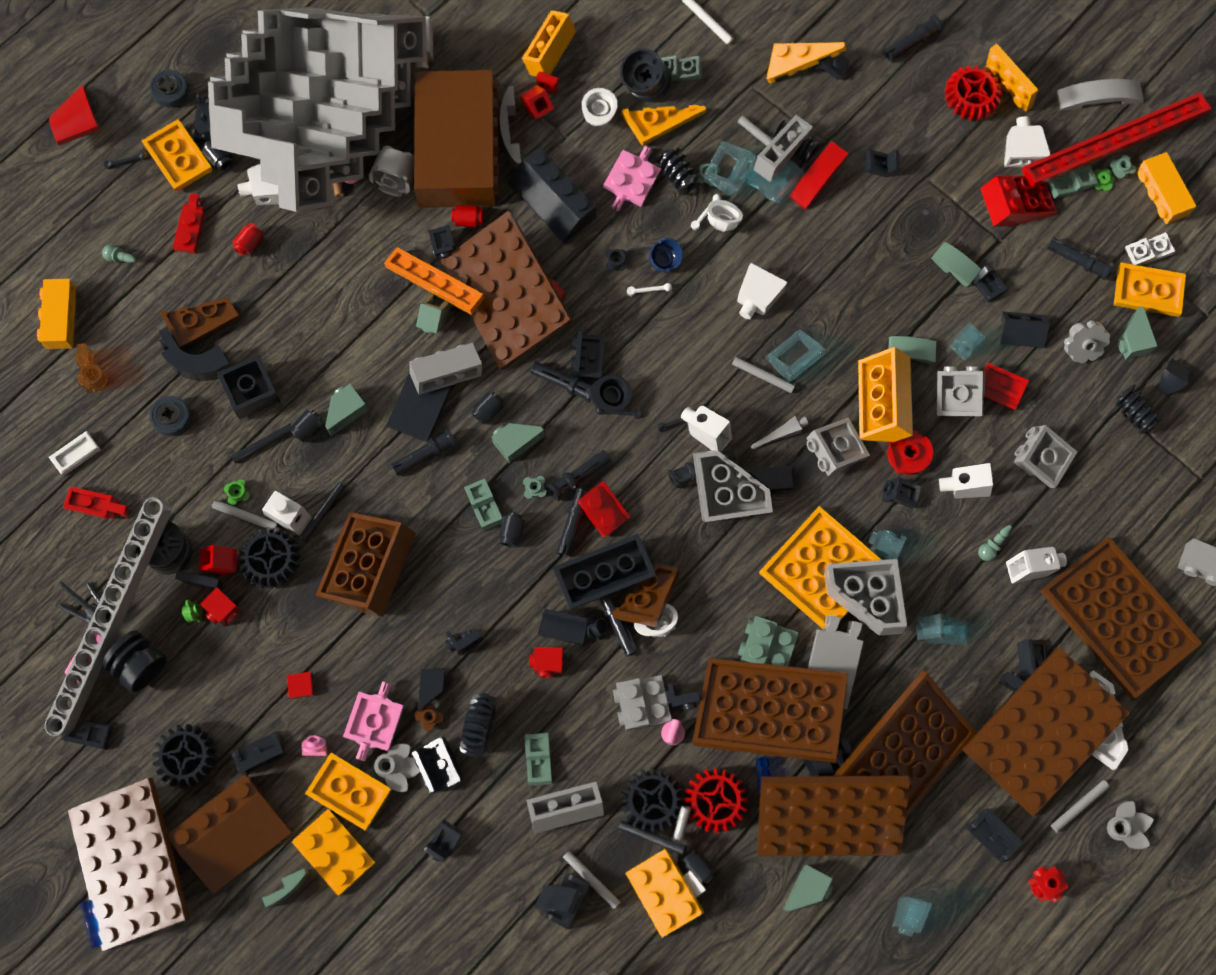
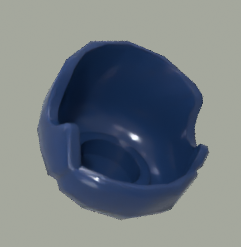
M662 238L651 247L649 261L651 266L657 271L668 273L675 270L681 264L684 253L681 245L675 239Z

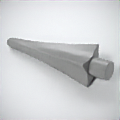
M794 416L777 430L752 444L751 448L756 449L765 444L801 434L802 428L809 425L805 417L797 420L796 416Z

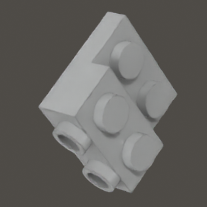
M946 366L944 371H938L937 416H983L985 371H980L978 366L966 367V371H957L956 366Z
M849 418L818 428L807 437L808 449L811 452H815L818 458L819 469L823 472L825 471L828 476L843 471L848 466L863 461L870 456Z
M1046 425L1032 427L1026 433V438L1028 439L1026 443L1015 451L1016 459L1014 463L1029 476L1035 475L1048 487L1056 488L1077 451Z
M662 675L616 683V689H613L615 703H620L621 712H618L620 726H625L626 731L672 721Z

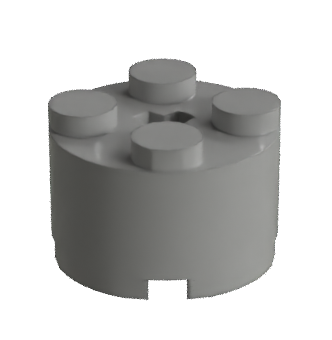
M384 146L379 151L369 173L370 181L372 184L376 182L379 185L378 189L389 195L401 196L405 192L407 195L414 182V155L409 152L403 153L390 146Z

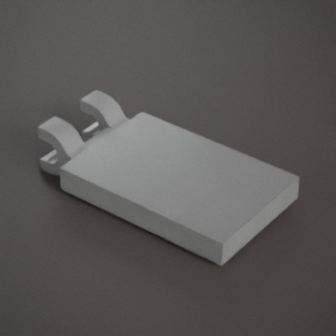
M827 615L824 631L819 629L816 631L808 669L848 673L844 709H848L863 641L857 640L862 623L849 621L847 633L836 630L840 617Z

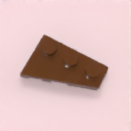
M229 298L205 302L200 306L191 308L186 306L172 312H160L181 350L240 319Z
M656 564L653 567L656 577L641 582L637 590L625 598L626 602L612 612L613 618L657 628L680 574L679 568Z

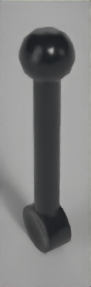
M141 152L139 155L112 162L106 160L103 165L106 169L110 170L114 165L138 159L146 160L148 154Z
M598 407L595 409L598 415L603 413L629 415L635 419H639L642 415L639 409L634 411H608Z
M679 418L666 424L660 423L657 428L660 432H664L668 427L685 420Z

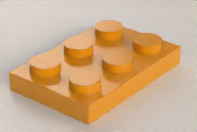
M995 44L990 48L986 70L988 73L993 71L992 77H998L1003 91L1009 92L1015 104L1027 112L1034 105L1038 89L1000 46Z
M179 119L142 140V143L175 192L182 190L213 171Z
M1120 263L1117 272L1114 306L1138 309L1143 306L1144 310L1148 312L1179 317L1182 314L1186 274Z
M330 753L305 794L367 831L392 789L333 753Z
M327 809L292 841L338 896H341L376 863L330 809Z
M667 848L626 872L628 879L661 937L666 936L704 913Z

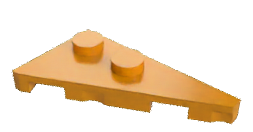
M845 43L774 44L767 80L769 83H774L775 78L787 73L789 76L793 75L799 70H804L818 64V60L831 55L833 58L840 55V53L846 51L847 47Z
M689 105V108L675 109V106L655 109L643 108V111L622 110V116L642 146L706 113L705 106Z

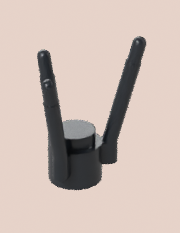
M59 582L60 587L86 608L84 612L86 616L63 604H59V608L89 624L98 604L92 603L89 605L66 584ZM89 582L86 583L90 593L99 603L100 596ZM109 612L106 614V620L110 615Z

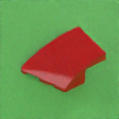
M83 85L49 117L55 140L59 146L99 131L90 105L91 103Z

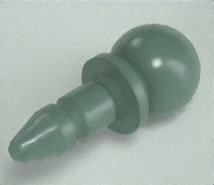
M112 244L106 245L102 250L103 258L109 262L120 263L124 261L131 263L136 261V258L131 254L124 253L122 248Z
M1008 525L1001 529L1000 533L993 538V541L988 539V543L980 546L978 554L982 560L991 561L996 557L997 551L1001 550L999 545L1009 536L1012 526Z

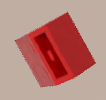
M996 176L980 188L994 227L1013 226L1057 214L1046 182L1032 188L1025 176Z

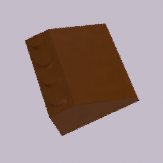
M349 512L315 596L363 613L384 617L416 532L400 522Z
M245 774L171 831L168 837L180 856L215 895L290 836L292 832L253 779Z

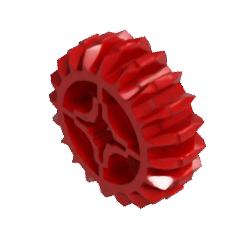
M968 65L965 70L960 67L957 73L954 72L946 83L947 86L944 90L946 95L945 102H949L948 109L954 108V115L957 113L961 114V119L968 116L969 121L973 117L979 121L982 116L984 118L989 117L990 113L993 114L999 106L1002 97V84H998V77H992L993 71L986 72V67L982 70L978 69L977 65L973 69Z
M718 768L713 769V775L711 776L709 770L705 769V778L697 773L696 779L699 782L696 783L694 780H690L689 784L694 789L686 788L685 793L691 795V798H684V803H691V806H689L691 808L690 812H694L689 819L693 821L697 817L699 821L696 827L698 828L702 823H705V832L710 830V826H714V833L719 832V826H722L723 831L727 832V823L735 828L737 825L733 819L743 820V817L738 812H747V808L741 806V803H748V798H741L740 796L745 794L747 790H738L737 787L743 782L739 780L734 784L732 782L736 776L734 773L729 779L726 778V769L722 771L721 776L718 775ZM708 782H718L715 791L711 793L698 791L701 786ZM725 784L732 790L735 803L724 796ZM718 790H720L719 796L722 799V804L719 803L712 812L713 805L710 802V798H713L718 793ZM696 798L701 799V801L708 805L707 817L700 812ZM718 809L733 810L729 817L722 820H714Z

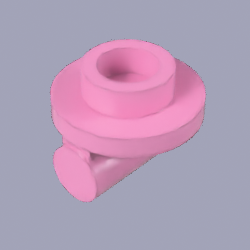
M673 719L663 726L661 735L667 744L677 745L682 742L685 736L684 727L681 725L682 722Z
M312 735L302 742V756L327 755L326 741L323 738Z

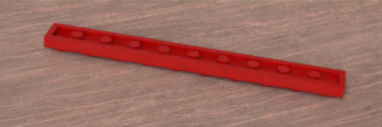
M1197 93L1025 165L1022 173L1032 188L1206 115L1212 108L1202 94Z

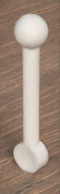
M715 194L713 196V201L721 200V196L719 194ZM707 208L697 221L691 223L693 230L700 228L701 221L707 215Z
M666 283L664 286L638 289L629 287L627 294L634 296L635 293L659 290L669 292L672 290V285Z

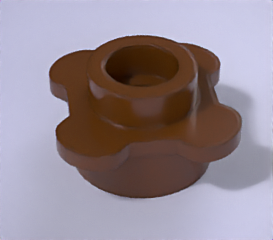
M430 703L424 711L417 712L415 715L416 720L424 725L425 731H432L433 727L444 719L443 714L437 712L433 703Z

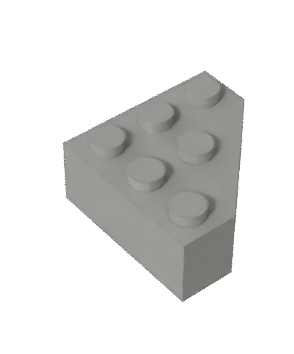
M711 450L693 453L701 516L704 522L773 512L770 489L721 452Z
M897 559L827 565L824 572L827 595L879 636L902 634L907 623Z

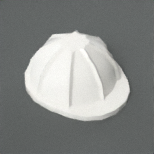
M603 88L590 90L584 95L582 100L583 115L588 123L595 126L607 124L617 110L615 95Z
M714 200L709 203L707 208L710 224L716 230L722 232L735 229L743 219L742 212L728 201Z
M667 603L657 628L634 623V627L641 635L665 637L675 629L678 621L677 611Z

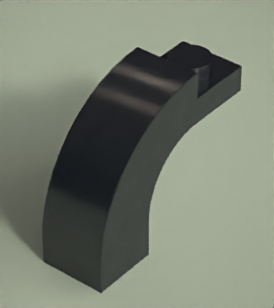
M167 327L159 331L162 339L159 341L165 350L161 354L169 366L179 375L196 381H210L219 378L218 372L231 367L219 345L203 354L192 355L183 352L179 348Z

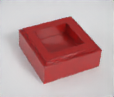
M541 71L538 72L536 76L537 86L545 89L548 93L556 95L559 90L558 78Z
M311 672L287 675L289 699L314 696Z

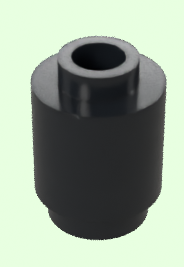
M211 140L205 143L202 153L215 169L224 172L231 168L234 160L230 152L211 148Z
M487 392L473 406L474 410L471 414L484 425L486 422H490L504 407L501 404L503 399L495 392L492 394Z
M306 410L292 424L293 428L290 432L299 441L304 443L306 439L309 440L323 426L320 422L323 418L314 410L311 412Z
M508 513V515L503 516L498 536L500 539L499 544L516 548L518 543L521 542L525 520L521 519L522 516L520 514Z
M695 849L680 861L684 866L685 872L691 871L704 886L715 877L712 872L716 869L701 852L698 853Z

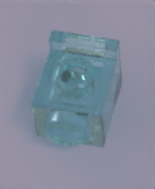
M969 323L957 334L950 347L966 361L980 348L986 337Z
M879 530V532L873 531L868 543L872 544L870 550L876 555L887 560L897 559L907 537L902 536L899 539L891 531Z

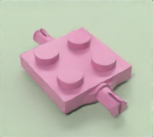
M644 147L640 156H635L625 150L621 152L603 188L613 192L617 197L612 205L614 210L616 208V211H620L624 201L632 202L640 207L645 201L661 170L647 161L652 152L650 148Z
M382 682L378 695L358 692L343 735L344 738L360 744L356 757L358 760L366 761L369 748L390 750L404 706L394 703L387 698L391 687L389 683Z

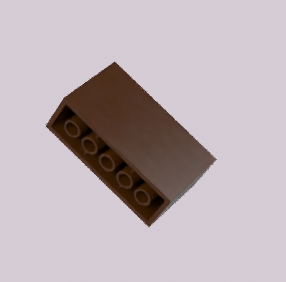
M492 70L415 71L414 190L419 208L456 207V205L496 206V198H500L498 179L500 178L498 166L499 90L497 78H493Z

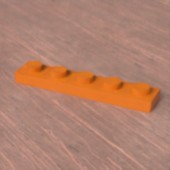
M398 247L384 262L389 270L471 315L485 299L484 295Z

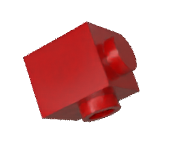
M535 86L519 95L527 114L535 119L545 116L554 109L547 91L539 86Z
M211 545L201 549V572L219 575L236 572L238 565L237 549L218 545Z
M218 588L200 604L209 612L206 615L209 620L215 625L220 622L224 627L227 624H232L238 618V613L241 611Z
M534 647V654H530L529 668H534V674H539V678H552V675H562L563 649Z

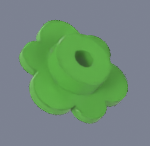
M1109 169L1095 170L1094 175L1098 182L1095 186L1097 190L1109 191L1112 188L1115 178L1111 176L1112 173Z

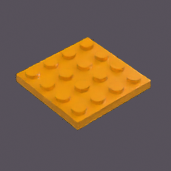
M819 506L760 570L759 574L824 630L827 615L840 617L841 620L848 612L827 595L824 574L827 565L882 559Z

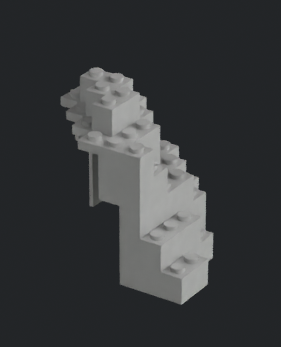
M310 7L259 10V29L243 30V34H241L242 52L226 53V75L210 77V82H208L211 148L260 159L261 181L278 185L279 208L298 212L331 206L330 184L362 179L363 157L379 153V132L395 130V108L411 106L410 63L426 61V17L415 15L391 16L377 13L352 14Z

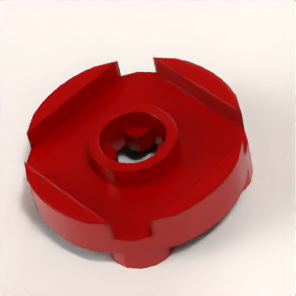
M913 430V436L889 443L887 449L888 461L898 474H919L929 466L932 460V444L926 436L923 437ZM907 448L916 452L913 458L905 455Z

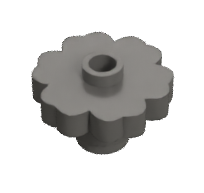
M1091 320L1087 324L1077 323L1071 327L1069 331L1070 337L1064 340V350L1074 362L1085 363L1088 359L1094 361L1104 353V347L1109 345L1110 334L1100 322Z

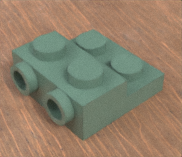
M755 616L753 621L749 620L745 633L749 634L747 642L741 643L738 655L742 656L740 662L788 667L798 632L778 626L776 622Z

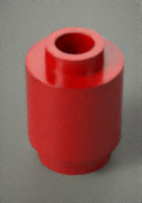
M456 205V209H452V222H455L457 227L477 228V225L482 226L483 208L473 205Z
M249 223L248 226L243 227L232 241L233 249L241 256L245 254L250 256L262 241L264 233L256 225Z

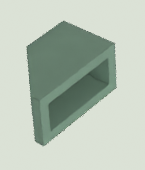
M430 293L421 302L416 327L421 328L427 333H437L444 326L452 304Z
M1143 306L1134 312L1119 338L1118 347L1120 352L1123 353L1125 360L1151 354L1157 347Z
M351 384L338 388L334 395L331 396L326 421V428L331 436L368 412L365 403Z
M509 423L505 427H498L493 432L492 442L510 463L544 437V430L540 426Z
M808 865L803 866L782 910L788 912L820 902L823 898L827 899L833 889V886L830 885L832 878Z

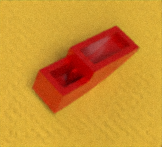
M831 141L796 185L789 198L806 210L832 181L836 172L844 165L848 153Z

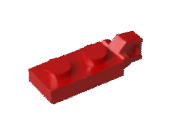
M190 193L188 205H183L173 243L174 251L196 254L205 217L203 213L204 208L201 206L202 199H200L199 194Z
M71 486L63 508L68 511L113 520L115 515L128 518L130 512L127 506L119 504L120 500L111 495Z

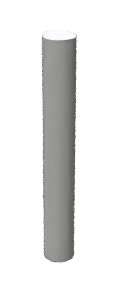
M744 116L738 120L740 125L766 146L773 140Z
M735 357L732 365L789 393H792L795 385L738 357Z
M214 500L212 504L213 509L263 528L270 527L274 531L278 527L276 522L223 502Z
M1102 780L1051 825L1052 829L1058 833L1110 787L1108 783Z
M681 806L673 841L682 844L691 808ZM670 850L672 857L677 863L679 853Z
M570 850L563 856L613 909L619 905L620 901Z

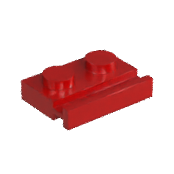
M987 363L983 370L985 371L984 397L1016 410L1029 380Z
M604 481L577 500L602 537L609 535L630 518Z

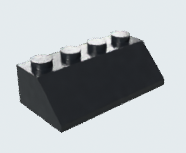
M541 147L523 159L508 181V184L563 243L596 218V206Z
M639 534L553 567L554 576L569 610L656 577Z

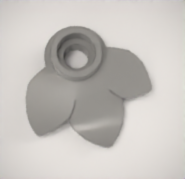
M398 744L393 746L388 754L379 756L374 764L376 773L380 777L385 778L387 786L398 792H406L408 790L407 779L416 776L420 772L414 759L408 757L410 745ZM385 762L391 764L390 769L387 771L382 768Z
M1133 801L1125 802L1117 808L1116 816L1109 820L1107 831L1113 839L1123 840L1128 847L1143 849L1150 846L1148 839L1143 833L1149 829L1153 818L1143 813H1136ZM1117 824L1122 827L1121 833L1115 830Z

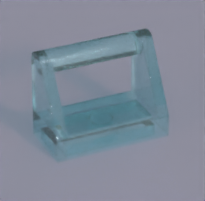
M721 141L704 174V178L729 196L740 190L756 156L748 150ZM725 152L737 161L728 179L714 174Z
M798 330L769 353L766 358L785 380L790 383L822 357L824 348L806 333ZM801 340L809 349L808 352L790 366H787L778 359L779 356Z

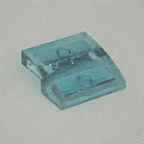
M789 160L771 182L754 171L755 163L742 177L744 182L759 189L762 196L779 203L805 173L794 162Z

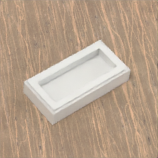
M86 431L49 458L60 474L65 476L101 449Z

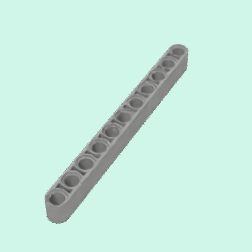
M152 497L144 502L45 721V730L49 735H66L74 730L100 673L102 661L113 644L171 515L172 508L168 501ZM159 503L160 511L158 514H155L154 508ZM149 525L151 530L149 535L146 536L145 528ZM139 546L141 553L136 557L135 550ZM130 568L131 576L127 579L125 573ZM118 590L121 591V598L119 600L116 599V592ZM108 611L111 612L112 616L109 622L106 620ZM98 633H100L102 636V640L99 644L96 640ZM89 654L92 657V662L90 665H88L87 663V656ZM79 676L82 678V685L80 687L77 684ZM69 698H71L72 700L71 708H69L67 705V701ZM59 720H61L63 725L61 730H59L57 725Z

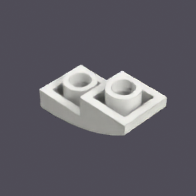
M1167 233L1149 240L1145 238L1125 246L1132 264L1138 266L1175 253Z

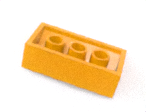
M892 347L859 360L860 439L895 442L913 436L910 356L898 348Z

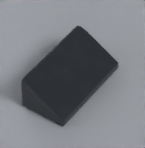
M1028 639L1017 643L1020 673L1024 678V682L1048 658L1045 640Z

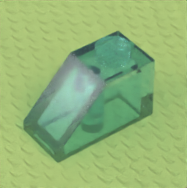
M942 614L917 617V640L930 644L967 645V622Z
M908 896L899 898L892 927L899 928L898 933L910 937L913 936V933H921L932 903Z

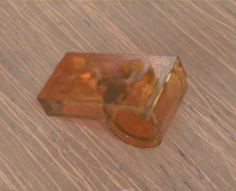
M86 343L78 344V353H75V360L80 369V373L77 374L79 386L83 387L87 393L104 389L108 383V378L100 367L94 364L93 351ZM99 374L96 380L91 381L92 376Z

